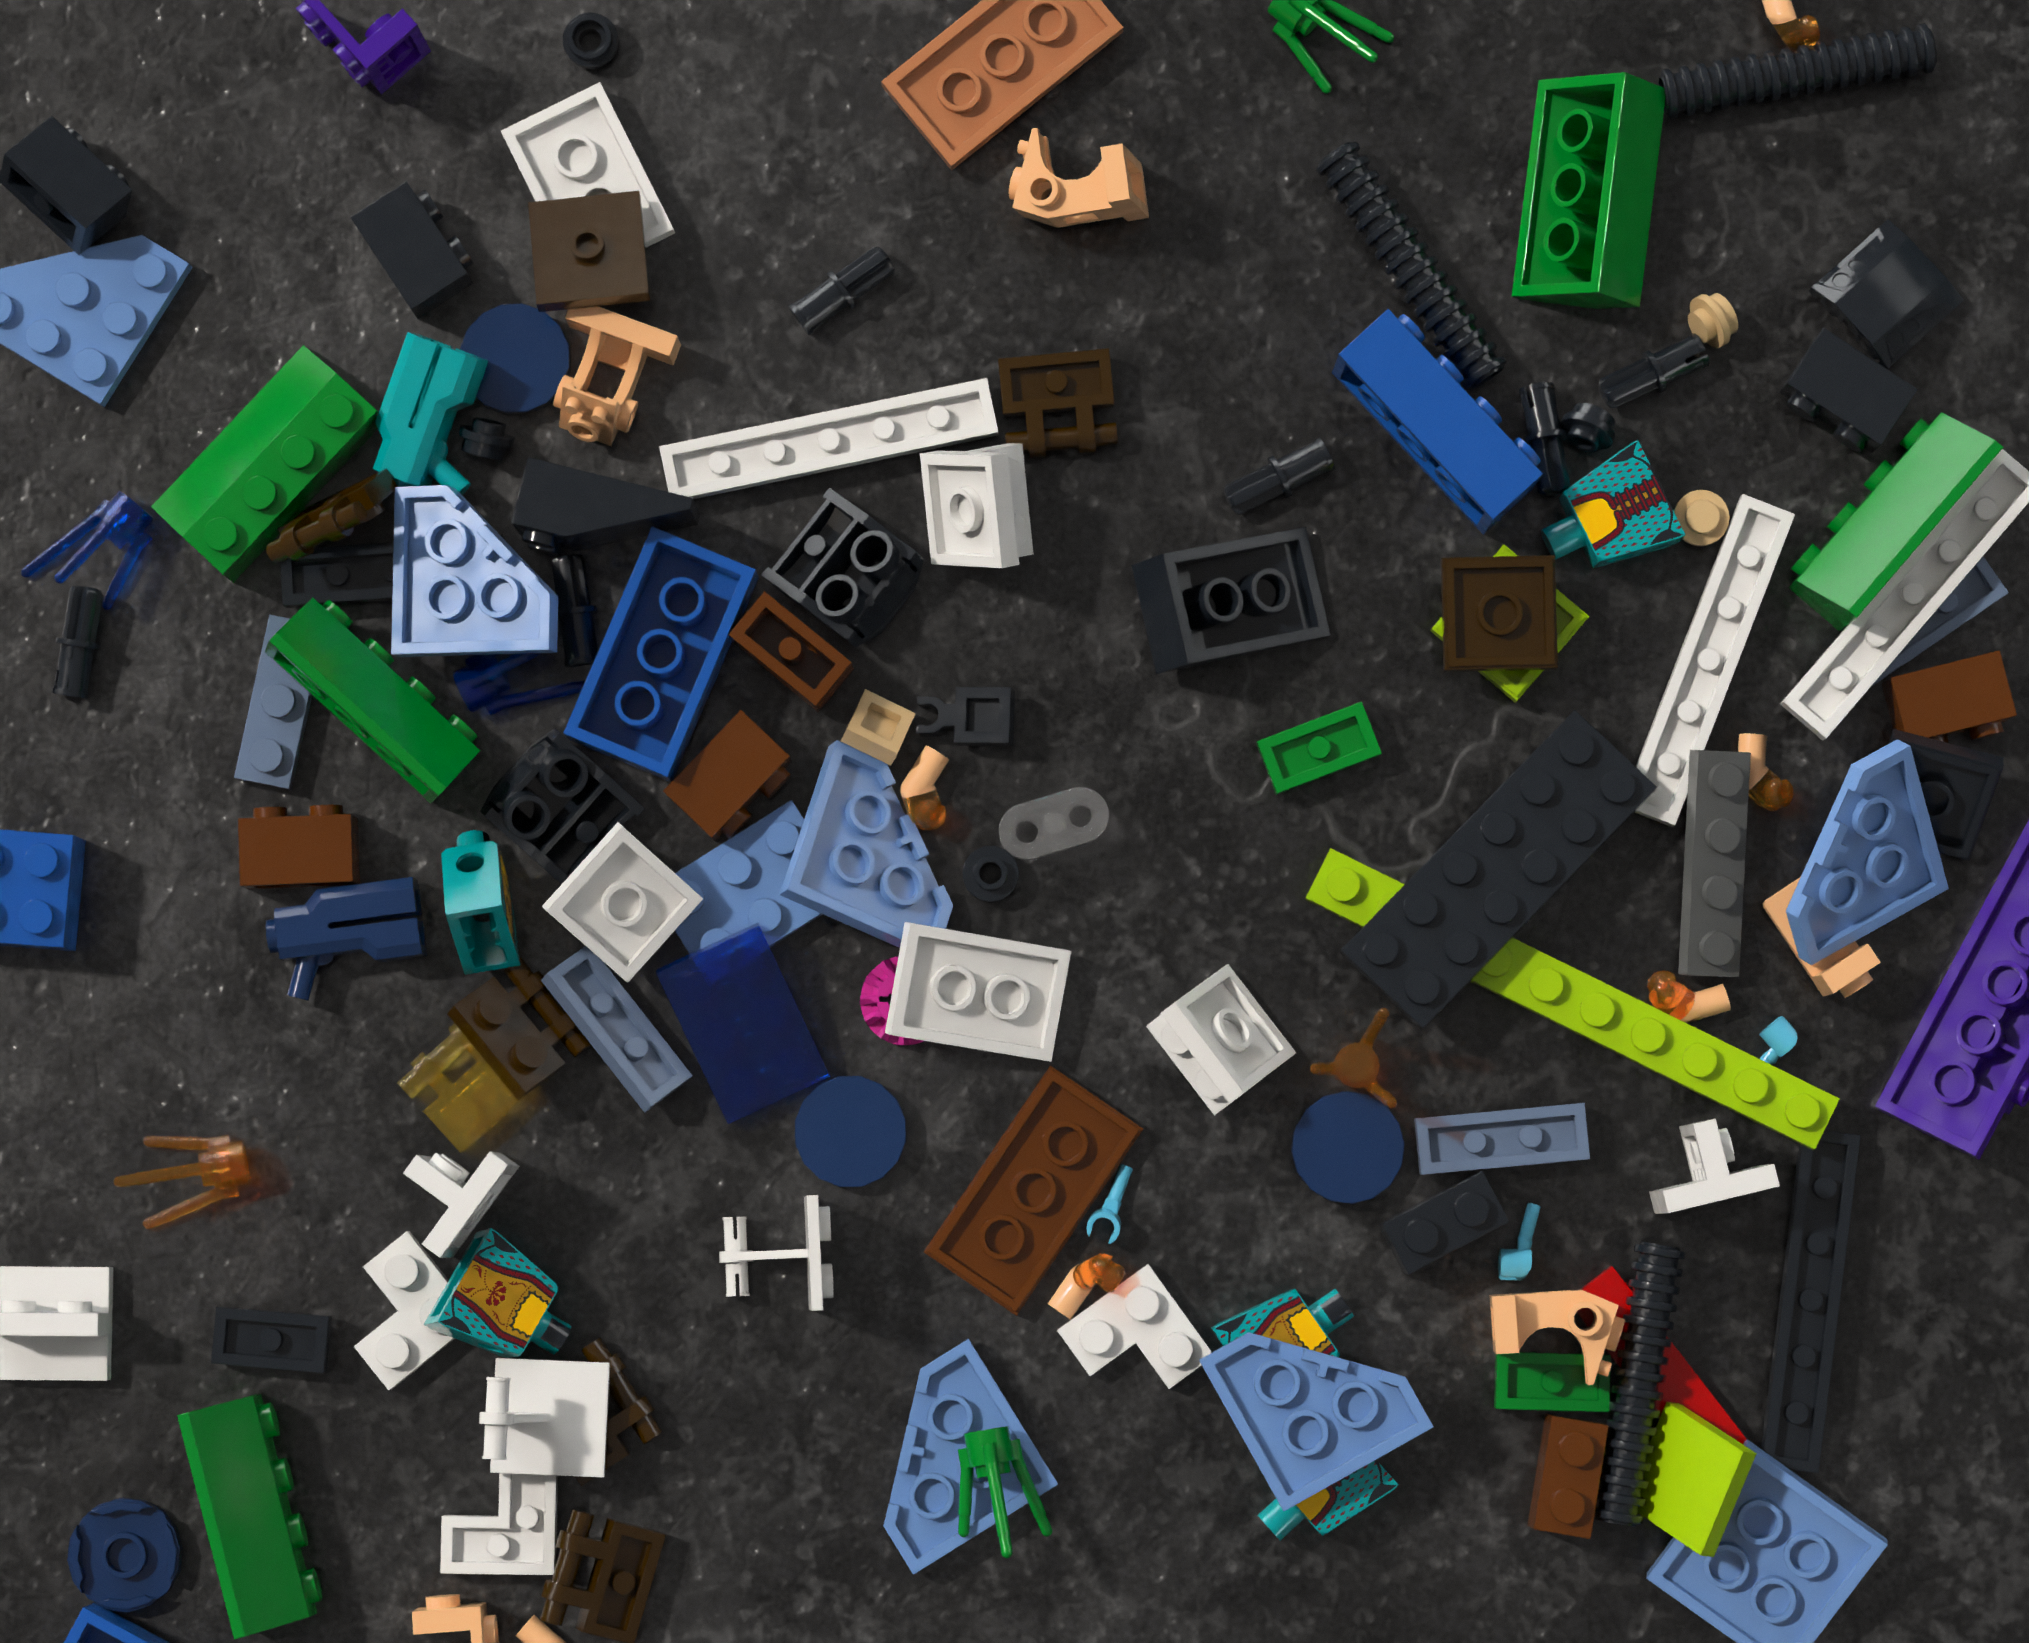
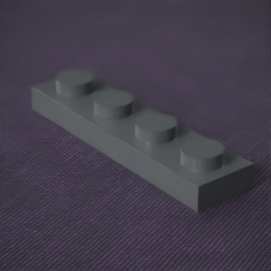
M1690 750L1678 974L1739 977L1750 752Z

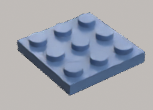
M1746 1439L1743 1445L1757 1454L1715 1556H1700L1673 1537L1648 1570L1646 1579L1736 1643H1814L1887 1547L1888 1541L1887 1538Z

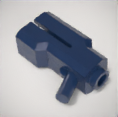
M414 877L317 889L305 905L275 908L274 919L266 920V938L270 953L278 952L280 960L286 962L297 960L287 995L309 1001L318 966L329 964L333 960L334 955L365 951L379 962L427 956L424 921H418V918L336 928V926L423 915L418 880Z

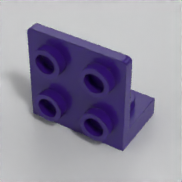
M301 0L302 3L295 8L305 20L304 24L324 47H327L333 41L337 46L332 50L341 60L340 64L361 88L370 82L381 95L431 52L418 25L403 8L393 17L388 13L377 19L366 31L365 37L367 39L361 45L320 0Z

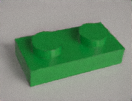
M1362 701L1256 742L1276 795L1376 758L1382 754Z
M1537 1352L1495 1354V1409L1610 1412V1372L1608 1377L1597 1374L1594 1385H1587L1585 1383L1583 1354ZM1603 1354L1602 1360L1611 1362V1355Z

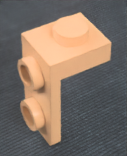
M1799 877L1763 902V908L1822 996L1831 995L1840 990L1844 998L1873 981L1868 971L1881 962L1869 944L1858 946L1856 941L1813 965L1799 958L1786 914V909L1801 878Z
M460 1594L426 1597V1607H420L412 1611L413 1635L470 1630L471 1643H499L496 1615H487L486 1602L460 1604Z

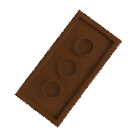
M1050 1065L924 1250V1253L1017 1316L1143 1128Z

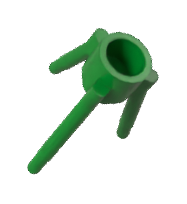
M1273 0L1267 12L1278 22L1272 31L1287 43L1323 93H1330L1332 86L1296 36L1297 31L1307 36L1319 25L1371 63H1375L1378 60V54L1325 15L1326 11L1386 43L1394 41V35L1391 32L1334 0Z
M1009 1426L965 1433L966 1448L958 1450L961 1467L958 1534L961 1537L969 1535L973 1469L975 1467L977 1478L988 1477L1001 1554L1004 1558L1012 1556L1010 1529L1000 1474L1011 1472L1009 1461H1011L1043 1536L1049 1537L1053 1531L1023 1459L1020 1439L1011 1440Z

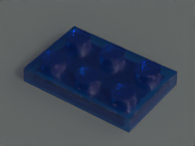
M759 923L753 924L656 970V974L728 1124L830 1077Z

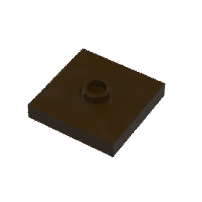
M639 191L528 202L536 304L539 312L650 301L642 203Z
M1555 555L1454 557L1441 559L1444 672L1556 670L1558 668Z

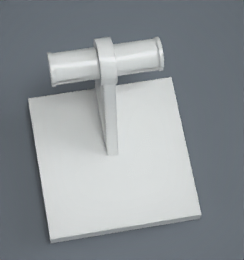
M818 1195L804 1197L806 1249L747 1250V1216L736 1217L737 1239H734L733 1217H722L725 1251L719 1252V1262L725 1263L726 1297L736 1296V1274H739L740 1296H750L748 1262L807 1257L809 1310H823V1298H833L832 1264H821L820 1241H831L830 1207H819Z
M496 1358L495 1377H486L485 1412L479 1413V1424H485L482 1459H491L490 1473L605 1477L610 1363Z

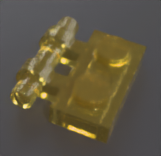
M454 1023L448 1029L451 1034L428 1055L422 1052L410 1063L413 1069L397 1083L412 1099L428 1084L436 1091L439 1097L423 1112L460 1153H464L527 1095L518 1101ZM467 1050L477 1063L453 1084L443 1071Z

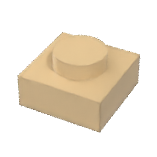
M865 689L841 742L891 766L900 750L915 713Z

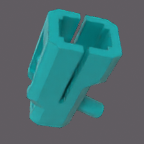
M407 332L375 422L383 441L373 469L380 472L387 468L398 487L431 486L434 478L440 485L456 488L463 495L469 489L471 483L446 460L448 453L446 442L457 411L474 404L489 361L457 348L454 350L452 346L420 334Z

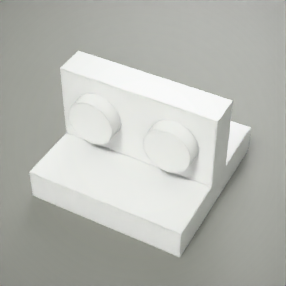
M1006 443L969 451L937 450L920 454L931 564L1006 568L1019 565V557L1033 554L1022 444Z
M617 822L542 907L628 983L703 898Z
M1229 964L1175 1001L1146 1026L1214 1116L1296 1053Z
M1716 1119L1679 1126L1693 1181L1650 1191L1649 1193L1654 1213L1660 1214L1684 1210L1779 1187L1780 1185L1774 1164L1758 1165L1729 1172L1727 1163L1735 1161L1727 1128L1718 1129Z
M490 1151L466 1183L464 1181L470 1173L444 1154L439 1155L438 1153H435L432 1158L430 1156L416 1155L403 1174L449 1207L422 1245L440 1258L454 1257L520 1166L504 1154Z
M0 1266V1380H111L113 1267Z

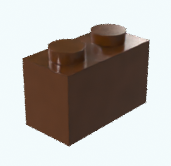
M765 591L728 634L732 643L818 713L854 670L851 661Z
M2000 650L1891 677L1882 683L1893 729L1949 743L1947 736L1969 731L1971 740L2004 732L2002 722L2017 716Z
M740 710L663 792L714 841L722 834L731 839L751 819L752 814L747 808L760 794L763 793L768 799L771 798L790 778L791 774L785 768L792 760L778 744Z
M343 805L309 806V816H287L286 807L253 808V818H238L241 887L252 890L360 884L358 818L352 814H343Z
M1545 1414L1527 1526L1535 1530L1591 1539L1609 1425Z

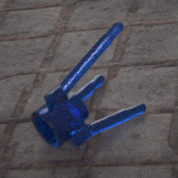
M118 491L110 502L104 499L91 515L23 567L21 575L25 578L30 577L94 528L96 532L54 576L56 583H63L105 540L109 541L119 550L127 542L130 545L102 601L104 609H111L140 552L152 539L144 530L153 521V518L127 495Z
M541 653L514 654L500 662L495 658L499 654L474 655L465 660L467 666L453 672L457 688L469 710L474 712L486 707L490 715L509 707L579 694L586 680L503 696L502 692L510 689V683L505 673L537 657Z

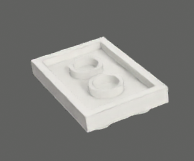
M600 82L501 130L536 202L639 191L642 203L645 247L675 234Z
M905 922L885 1033L893 1036L1052 1062L1071 951Z

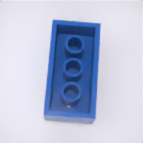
M1387 309L1338 354L1332 374L1484 535L1533 490L1543 474L1536 467L1541 460L1523 439L1517 437L1512 441L1498 426L1502 422L1501 416L1486 399L1479 396L1474 400L1460 386L1464 378L1450 360L1443 355H1440L1437 359L1431 355L1421 344L1425 340L1424 334L1408 316L1402 314L1397 318Z
M652 526L563 734L575 743L672 782L732 641L728 634L742 619L759 580L756 569Z
M0 829V946L76 951L86 840L75 835Z

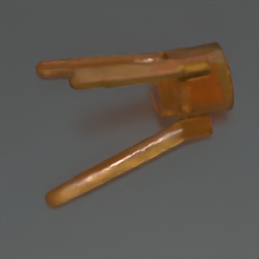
M1379 1009L1359 1043L1349 1044L1339 1050L1334 1058V1062L1312 1064L1310 1071L1317 1075H1335L1339 1083L1348 1088L1358 1089L1364 1087L1370 1095L1376 1097L1389 1108L1396 1107V1098L1375 1079L1378 1075L1380 1064L1378 1056L1372 1049L1375 1039L1389 1016L1388 1009Z
M229 1135L212 1138L146 1136L143 1139V1143L147 1147L209 1150V1152L198 1154L199 1163L137 1172L135 1174L117 1176L114 1179L116 1187H126L201 1175L204 1187L215 1186L214 1189L146 1218L143 1221V1226L146 1229H151L220 1199L239 1196L238 1187L250 1185V1171L243 1140L230 1142Z

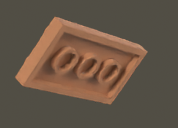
M981 0L883 79L881 84L947 166L953 170L1122 34L1123 26L1101 0Z

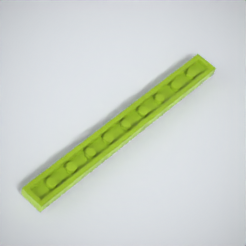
M1330 848L1306 896V900L1363 928L1405 884ZM1512 938L1471 980V982L1811 1150L1816 1149L1840 1098L1515 938Z

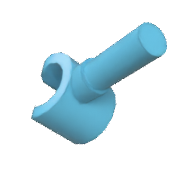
M1778 1017L1759 1034L1770 1047L1762 1054L1760 1060L1773 1065L1796 1045L1797 1032L1785 1017Z
M1123 1164L1119 1165L1108 1197L1105 1198L1102 1208L1092 1212L1088 1219L1086 1230L1089 1237L1093 1229V1223L1098 1218H1108L1114 1224V1231L1111 1233L1108 1244L1114 1242L1119 1236L1121 1220L1118 1212L1121 1206L1120 1202L1133 1171L1131 1167Z
M1527 1203L1517 1238V1249H1499L1498 1278L1500 1280L1521 1281L1531 1270L1532 1238L1541 1206Z

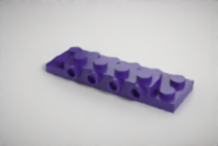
M2029 820L1875 1105L1879 1111L1977 1160L1982 1156L2003 1114L2009 1115L2015 1104L2024 1107L2029 1102Z

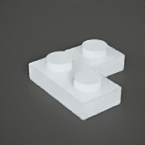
M406 1231L363 1266L398 1310L354 1346L388 1390L395 1388L455 1339L424 1325L449 1280L410 1231Z
M1149 1264L1057 1329L1089 1376L1136 1343L1168 1389L1202 1366L1199 1359L1212 1353Z
M499 1473L498 1516L443 1515L441 1521L440 1573L553 1575L556 1567L558 1476Z

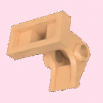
M1032 128L1029 141L1020 140L1017 153L1023 155L1024 162L1022 167H1016L1013 171L1009 185V199L1014 200L1012 208L1023 217L1057 228L1123 217L1127 221L1149 218L1142 163L1123 144L1100 147L1102 159L1098 167L1089 176L1078 180H1063L1055 176L1052 168L1048 137L1042 136L1038 128Z
M598 306L568 309L565 319L569 327L588 334L589 339L575 377L572 378L564 375L557 388L553 406L561 409L559 427L568 430L571 435L579 440L586 442L598 441L611 446L618 430L628 433L638 408V401L631 398L647 356L674 366L681 343L675 334ZM598 362L625 371L613 399L604 398L587 391Z
M1581 1289L1489 1295L1493 1351L1495 1354L1519 1353L1526 1339L1539 1329L1547 1327L1564 1328L1571 1332L1581 1345L1584 1356L1585 1383L1587 1385H1594L1597 1374L1608 1377L1612 1363L1602 1360L1605 1349L1615 1352L1623 1330L1625 1319L1616 1316L1619 1305ZM1581 1308H1589L1594 1315L1593 1323L1586 1329L1578 1328L1574 1322V1316Z

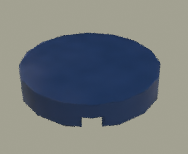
M502 304L482 313L467 329L460 350L489 361L476 398L486 408L505 415H521L534 410L536 412L549 406L555 398L562 377L564 375L569 376L571 371L570 347L560 325L547 313L539 312L537 308L526 304Z
M838 1076L818 1085L803 1100L795 1120V1144L803 1163L819 1179L839 1187H863L882 1179L897 1164L906 1143V1119L897 1099L880 1083L862 1076Z
M1343 1091L1320 1098L1304 1111L1294 1128L1291 1153L1296 1172L1310 1190L1328 1201L1353 1204L1372 1199L1391 1185L1402 1166L1404 1140L1399 1122L1386 1105L1367 1094Z
M119 1498L97 1505L82 1518L70 1537L67 1562L74 1584L88 1599L106 1610L130 1612L153 1605L170 1591L181 1571L183 1546L178 1528L164 1510L146 1500Z

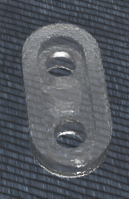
M1086 787L1071 788L1015 805L1003 815L1000 821L999 838L1001 845L1014 858L1028 861L1091 843L1098 839L1107 827L1109 818L1108 807L1099 793ZM1076 807H1085L1091 813V821L1084 827H1077L1070 821V812ZM1028 822L1035 825L1038 835L1034 841L1024 843L1017 838L1016 829L1022 823Z

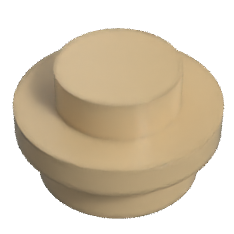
M1714 293L1711 296L1701 294L1691 300L1688 324L1692 333L1698 335L1702 343L1707 342L1714 348H1720L1730 341L1731 335L1738 330V319L1729 301L1719 293Z
M1695 490L1689 492L1679 500L1674 509V513L1685 533L1682 540L1694 546H1707L1715 543L1725 534L1729 525L1730 516L1726 503L1720 496L1711 491Z

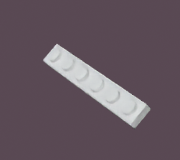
M984 378L659 446L668 492L697 499L998 436L999 433L988 380Z
M2002 449L1862 613L1846 626L1780 705L1821 740H1825L2029 503V471Z
M1745 494L1740 496L1636 764V768L1653 782L1657 788L1635 813L1670 827L1675 826L1688 793L1690 750H1704L1794 519V513Z

